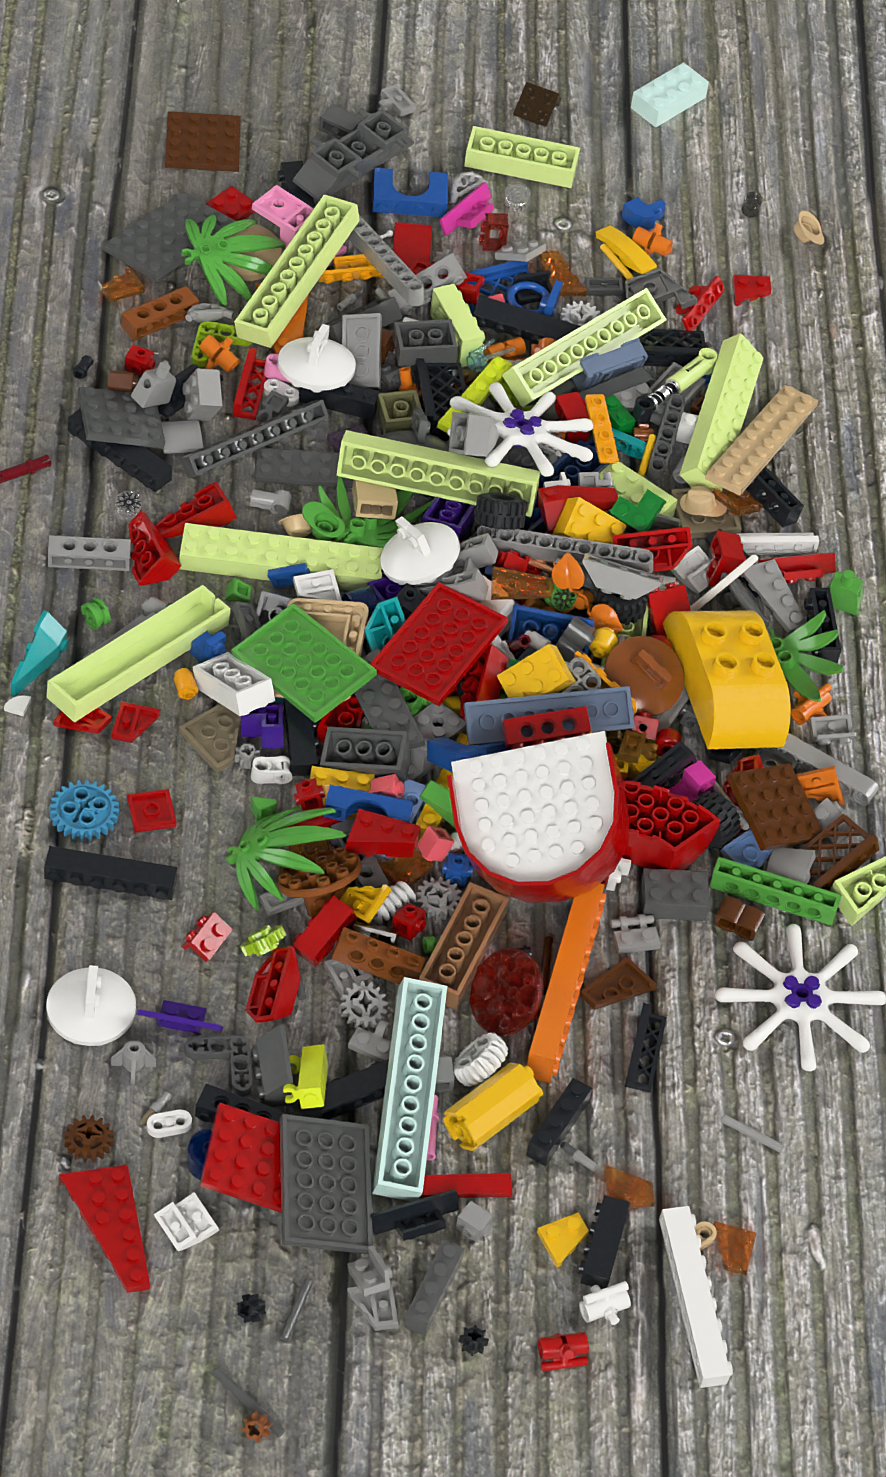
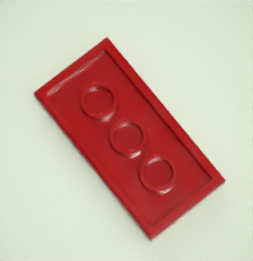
M395 222L393 251L409 269L415 259L430 263L432 225ZM417 267L416 270L423 271L425 268Z

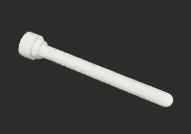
M751 555L693 605H690L691 611H698L757 562V555Z

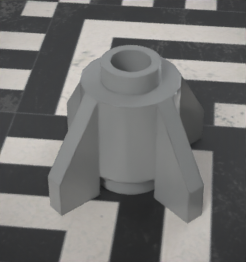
M129 1041L111 1057V1066H122L123 1064L131 1072V1084H135L136 1072L141 1070L144 1065L145 1067H156V1058L145 1049L141 1042Z

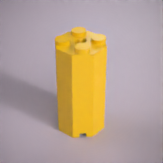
M510 1062L444 1112V1115L447 1116L443 1118V1123L450 1137L454 1140L459 1139L462 1142L460 1146L463 1149L474 1151L539 1102L543 1091L537 1085L532 1069L527 1065L523 1067L521 1064Z

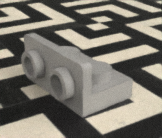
M373 1245L368 1247L369 1257L347 1263L348 1272L364 1297L391 1289V1268L389 1265L384 1264L382 1254L380 1252L377 1253Z

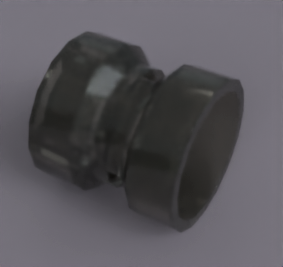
M754 191L748 192L744 198L741 209L742 213L747 217H756L762 205V196Z

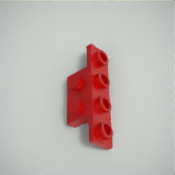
M715 276L708 286L694 285L689 288L688 293L694 294L697 297V304L682 309L678 303L675 307L677 314H685L682 322L686 330L694 331L725 291L720 276Z
M835 553L758 560V563L775 559L786 583H796L797 579L816 581V578L823 577L824 573L836 572Z

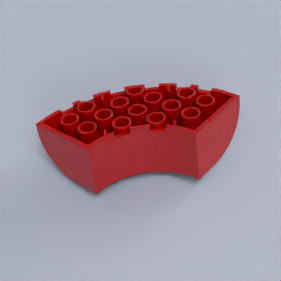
M623 781L630 823L628 847L622 858L631 860L632 864L647 869L685 870L709 846L717 833L721 820L700 804L699 806L688 801V797L684 795L680 797L672 794L669 789L656 785L654 787L641 785V782Z

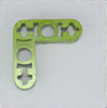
M204 321L200 323L191 362L198 367H205L209 362V357L199 349V343L208 335H212L219 342L224 341L226 337H230L233 340L232 344L239 346H250L253 342L235 337L237 333L234 325ZM229 332L231 335L224 336L221 333ZM200 353L203 354V357L201 359H199Z

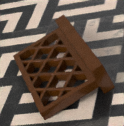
M843 813L802 848L804 850H819L818 857L814 860V862H818V870H810V875H818V879L813 884H807L830 891L835 880L854 872L880 850L878 838L873 834L869 835ZM845 822L849 826V831H837V827ZM849 836V843L837 844V837ZM852 836H862L864 840L861 843H852ZM825 837H834V844H822V840ZM834 849L833 857H821L822 850ZM837 849H849L847 855L836 856ZM821 862H833V867L821 870Z

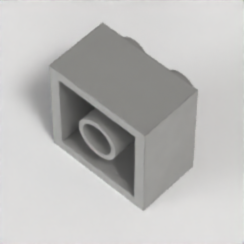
M197 368L183 384V394L186 398L184 411L187 413V420L210 421L222 408L219 370Z

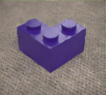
M268 704L263 708H257L249 714L241 716V737H262V748H283V704Z

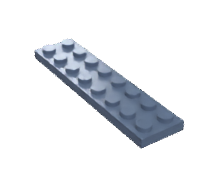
M630 686L464 703L468 745L504 742L502 729L504 719L587 706L592 733L633 729L635 725ZM569 721L562 722L565 730L570 731L573 729ZM542 725L541 728L544 733H552V728L549 725ZM522 728L521 734L524 737H530L531 731L528 728Z

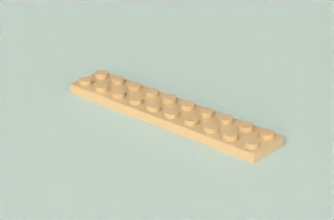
M784 385L711 467L705 479L740 496L817 407L819 400L796 390L794 387Z

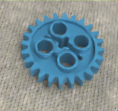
M77 780V785L75 786L69 782L68 789L61 786V792L56 791L55 797L51 798L50 819L53 820L52 825L57 826L58 832L64 830V837L71 834L72 840L79 836L81 842H83L84 837H88L89 841H92V836L94 835L100 839V833L108 835V829L113 830L114 824L118 822L119 802H116V795H111V789L105 791L104 784L97 787V781L89 785L88 780L85 781V784H81Z

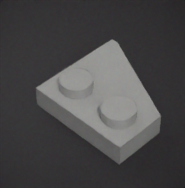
M642 383L613 395L631 413L633 412L637 397L649 396L653 392L646 383ZM663 404L658 405L656 410L658 413H664L665 407Z
M390 1282L391 1289L365 1297L359 1287L347 1288L348 1296L375 1331L399 1328L392 1282Z

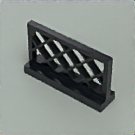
M653 329L639 339L648 355L643 366L670 367L675 362L684 367L698 356L701 349L706 348L704 331ZM691 337H693V338H699V339H698L697 341H695V340L691 339ZM649 340L652 344L649 345L645 341ZM668 341V342H670L671 344L668 346L667 344H665V343H663V342ZM683 342H687V343H689L690 345H689V346H686V345H684V344H682V343H683Z
M416 358L414 377L418 398L424 415L427 416V420L430 422V429H432V424H438L442 418L436 417V414L439 411L446 414L448 410L444 407L447 404L450 405L451 398L461 396L466 391L461 363H425L424 358ZM428 370H436L439 373L434 376ZM457 370V374L453 376L447 371ZM443 375L446 378H448L449 381L445 383L439 378ZM435 382L441 388L436 390L431 385ZM454 382L460 388L455 390L450 385ZM447 390L452 395L447 397L442 392ZM436 397H439V398L442 399L444 402L441 403V404H438V403L435 402L433 399H435Z

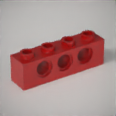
M587 706L504 719L502 722L506 748L512 747V750L523 748L524 745L528 744L537 745L546 741H557L590 734L591 732ZM569 721L573 729L570 731L565 730L562 722ZM542 725H549L552 728V733H544L541 728ZM528 728L531 731V736L524 737L521 734V729Z

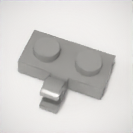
M396 84L381 89L380 95L384 99L379 101L382 107L378 108V111L382 109L388 113L393 108L400 117L415 112L416 105Z
M277 875L271 876L275 884L277 885ZM270 892L264 893L259 897V901L269 917L303 904L304 899L282 894L284 901H281Z
M380 1020L375 1033L357 1027L348 1043V1048L377 1062L388 1060L391 1041L384 1037L388 1032L387 1027L389 1023Z

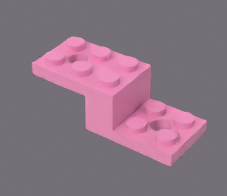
M278 185L274 186L252 204V210L280 227V240L286 243L285 248H287L314 209ZM342 245L335 257L344 255L347 247Z

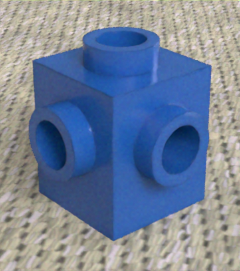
M449 853L448 861H443L442 873L446 874L445 882L450 879V885L457 884L458 887H466L467 877H472L473 866L469 864V859L466 855L462 853Z

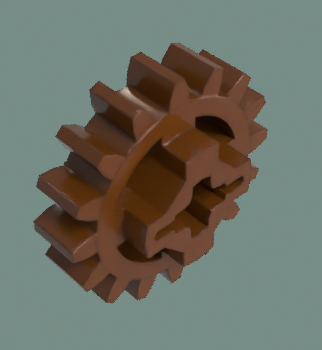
M82 1115L81 1121L75 1118L73 1119V1125H67V1131L64 1132V1147L68 1148L69 1155L75 1153V1160L82 1157L83 1163H86L87 1159L91 1158L94 1163L96 1157L104 1159V1152L110 1153V1147L113 1146L114 1139L113 1130H110L109 1123L103 1125V1118H99L96 1121L94 1115H91L90 1119H86L85 1115Z

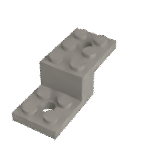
M432 703L414 717L425 741V746L410 749V766L407 776L409 780L417 782L436 767V764L427 761V740L441 737L453 740L466 729V721L443 703L440 706ZM438 722L441 723L443 726L435 727L433 723Z

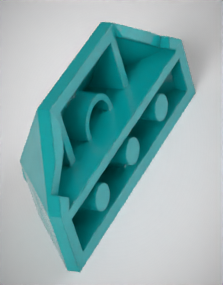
M397 597L378 603L364 629L371 652L378 648L381 651L406 621Z

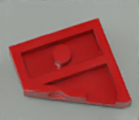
M733 275L732 283L735 306L741 305L742 301L749 299L751 302L759 297H766L771 294L770 276Z
M121 702L111 733V739L132 743L160 717L161 709Z

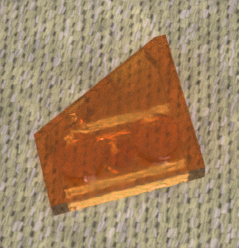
M714 488L712 492L715 498L729 508L730 512L736 516L760 512L763 506L749 494L742 493L739 496L728 491L726 495L718 488Z
M419 851L414 853L413 858L393 857V860L385 862L377 860L389 881L394 885L398 881H402L409 887L430 872L434 866Z
M714 1221L713 1225L717 1231V1248L722 1256L723 1269L746 1276L756 1232Z

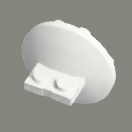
M322 324L319 331H315L313 337L293 340L280 350L278 368L281 374L293 386L310 389L318 393L322 390H331L345 386L354 376L355 358L346 347L328 339L329 325Z
M402 516L396 520L398 526L397 534L387 542L380 557L381 567L390 580L399 585H406L407 583L409 585L426 582L432 583L437 577L452 569L460 552V543L456 533L450 527L435 522L420 523L412 526Z
M89 965V968L71 971L55 982L47 997L46 1010L51 1026L64 1039L79 1045L102 1046L118 1039L130 1028L136 1013V1000L131 987L122 977L112 971Z

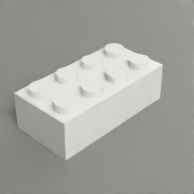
M229 652L193 666L198 690L239 716L247 715L251 711L263 708L275 701L271 678L238 660Z

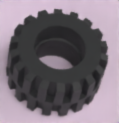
M480 494L477 496L474 521L482 526L495 529L515 530L523 528L527 501L509 494Z
M598 588L595 605L604 603L612 607L620 623L626 626L630 625V622L636 623L638 619L640 620L643 617L649 593L637 599L627 600L618 598L620 594H607Z
M706 791L692 802L697 806L700 804L721 820L716 835L708 846L710 849H719L739 831L741 821L738 819L740 816L736 812L735 806L725 799V796L719 795L714 791L712 793Z

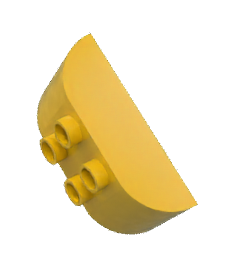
M752 610L671 612L665 618L663 627L667 638L670 640L672 650L681 662L684 672V685L707 749L784 747L790 726L791 706L789 689L761 616Z

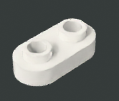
M268 379L264 383V394L266 396L273 390L289 398L288 407L298 404L299 391L278 379Z
M181 1109L153 1114L147 1120V1132L155 1138L183 1134L190 1130L192 1117L189 1112Z

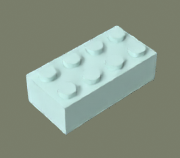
M683 62L634 91L631 109L654 127H658L705 99L709 82Z

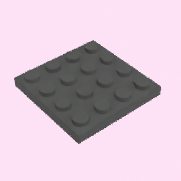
M79 387L78 389L86 440L164 449L165 437L158 406L142 408L131 397L132 392H120L111 389L103 390L92 387Z

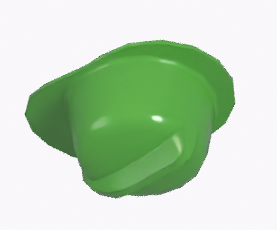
M310 501L304 505L302 509L303 517L311 526L312 534L316 539L332 542L335 537H339L344 533V522L324 504Z

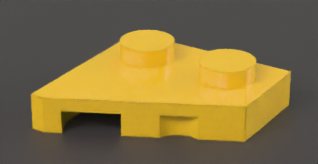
M579 1212L537 1229V1233L556 1268L562 1265L565 1258L573 1253L577 1245L588 1236L589 1232Z

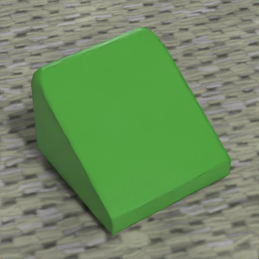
M234 578L227 584L225 600L249 603L252 586Z
M251 797L250 809L256 821L276 813V799Z

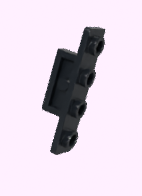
M192 364L174 376L176 383L169 403L158 406L159 414L170 417L184 407L186 398L183 394V384L198 368L197 365ZM220 375V382L223 381L222 375Z
M453 1189L372 1213L370 1217L373 1234L377 1235L396 1229L402 1240L405 1241L445 1229L446 1221L442 1215L459 1210L458 1193Z

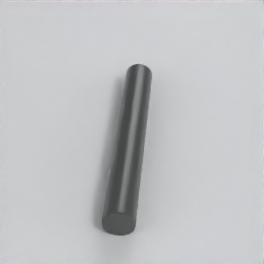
M304 1279L279 1337L283 1342H288L312 1287L313 1281L310 1279Z

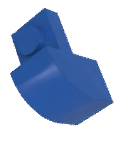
M637 197L624 204L622 218L636 229L637 227H642L646 230L653 229L655 221L664 217L666 203L660 199L647 206Z
M206 631L192 641L190 653L200 663L228 652L224 648L226 635L219 631L212 636Z

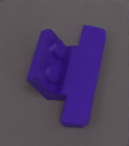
M163 1000L160 1013L137 1009L136 1011L138 1016L156 1019L157 1026L200 1035L203 1028L219 1032L223 1030L221 1025L204 1022L207 1008Z

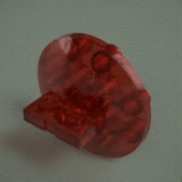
M505 948L491 954L477 967L471 985L469 1005L476 1022L482 1029L489 1033H496L498 1036H509L524 1029L532 1019L536 1020L540 1017L539 1007L543 996V976L538 963L530 954L522 950Z

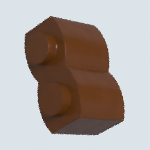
M110 370L108 389L133 392L139 378L135 377V373Z
M726 896L716 915L714 924L725 931L734 932L743 939L753 941L763 922L765 913L758 907L745 905L737 898Z

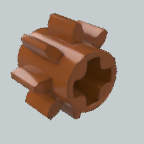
M638 423V427H633L632 436L646 443L649 435L654 434L653 428H649L648 423Z
M256 1410L252 1413V1418L247 1415L243 1419L247 1425L241 1431L246 1432L247 1440L250 1438L256 1439V1442L259 1443L262 1440V1436L267 1438L271 1434L267 1429L273 1423L269 1422L266 1418L267 1413L258 1415Z

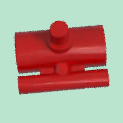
M585 1332L564 1335L557 1333L551 1337L538 1339L540 1359L542 1361L552 1359V1361L540 1363L542 1372L588 1365L587 1356L576 1357L589 1353L588 1338Z

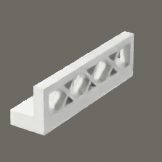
M736 533L740 536L743 550L748 555L816 554L819 545V537L814 536V533Z

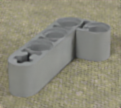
M580 657L572 659L569 664V670L576 682L562 693L601 689V678L588 662ZM581 667L583 671L577 673L573 669ZM593 682L597 686L594 688H590L587 686V684Z

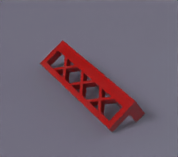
M415 259L410 270L417 275L421 272L416 270L417 267L426 269L433 265V263ZM465 272L467 278L461 284L455 286L457 290L461 291L465 303L476 305L479 298V290L485 282V277ZM444 274L441 279H445L448 274ZM476 281L477 283L476 285H471L467 282ZM432 284L426 285L425 289L430 288Z
M249 348L233 406V416L256 420L264 392V383L267 381L264 370L258 372L255 369V365L265 367L266 360L257 359V349ZM258 378L261 383L254 386L251 381ZM254 392L258 397L250 400L247 395ZM250 406L254 411L250 413L242 410Z

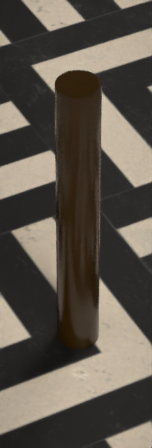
M550 936L544 938L539 993L541 995H546L548 989L553 938Z

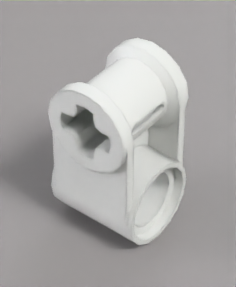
M261 756L255 758L252 764L251 780L257 784L289 783L292 780V773L289 772L290 759L286 756Z

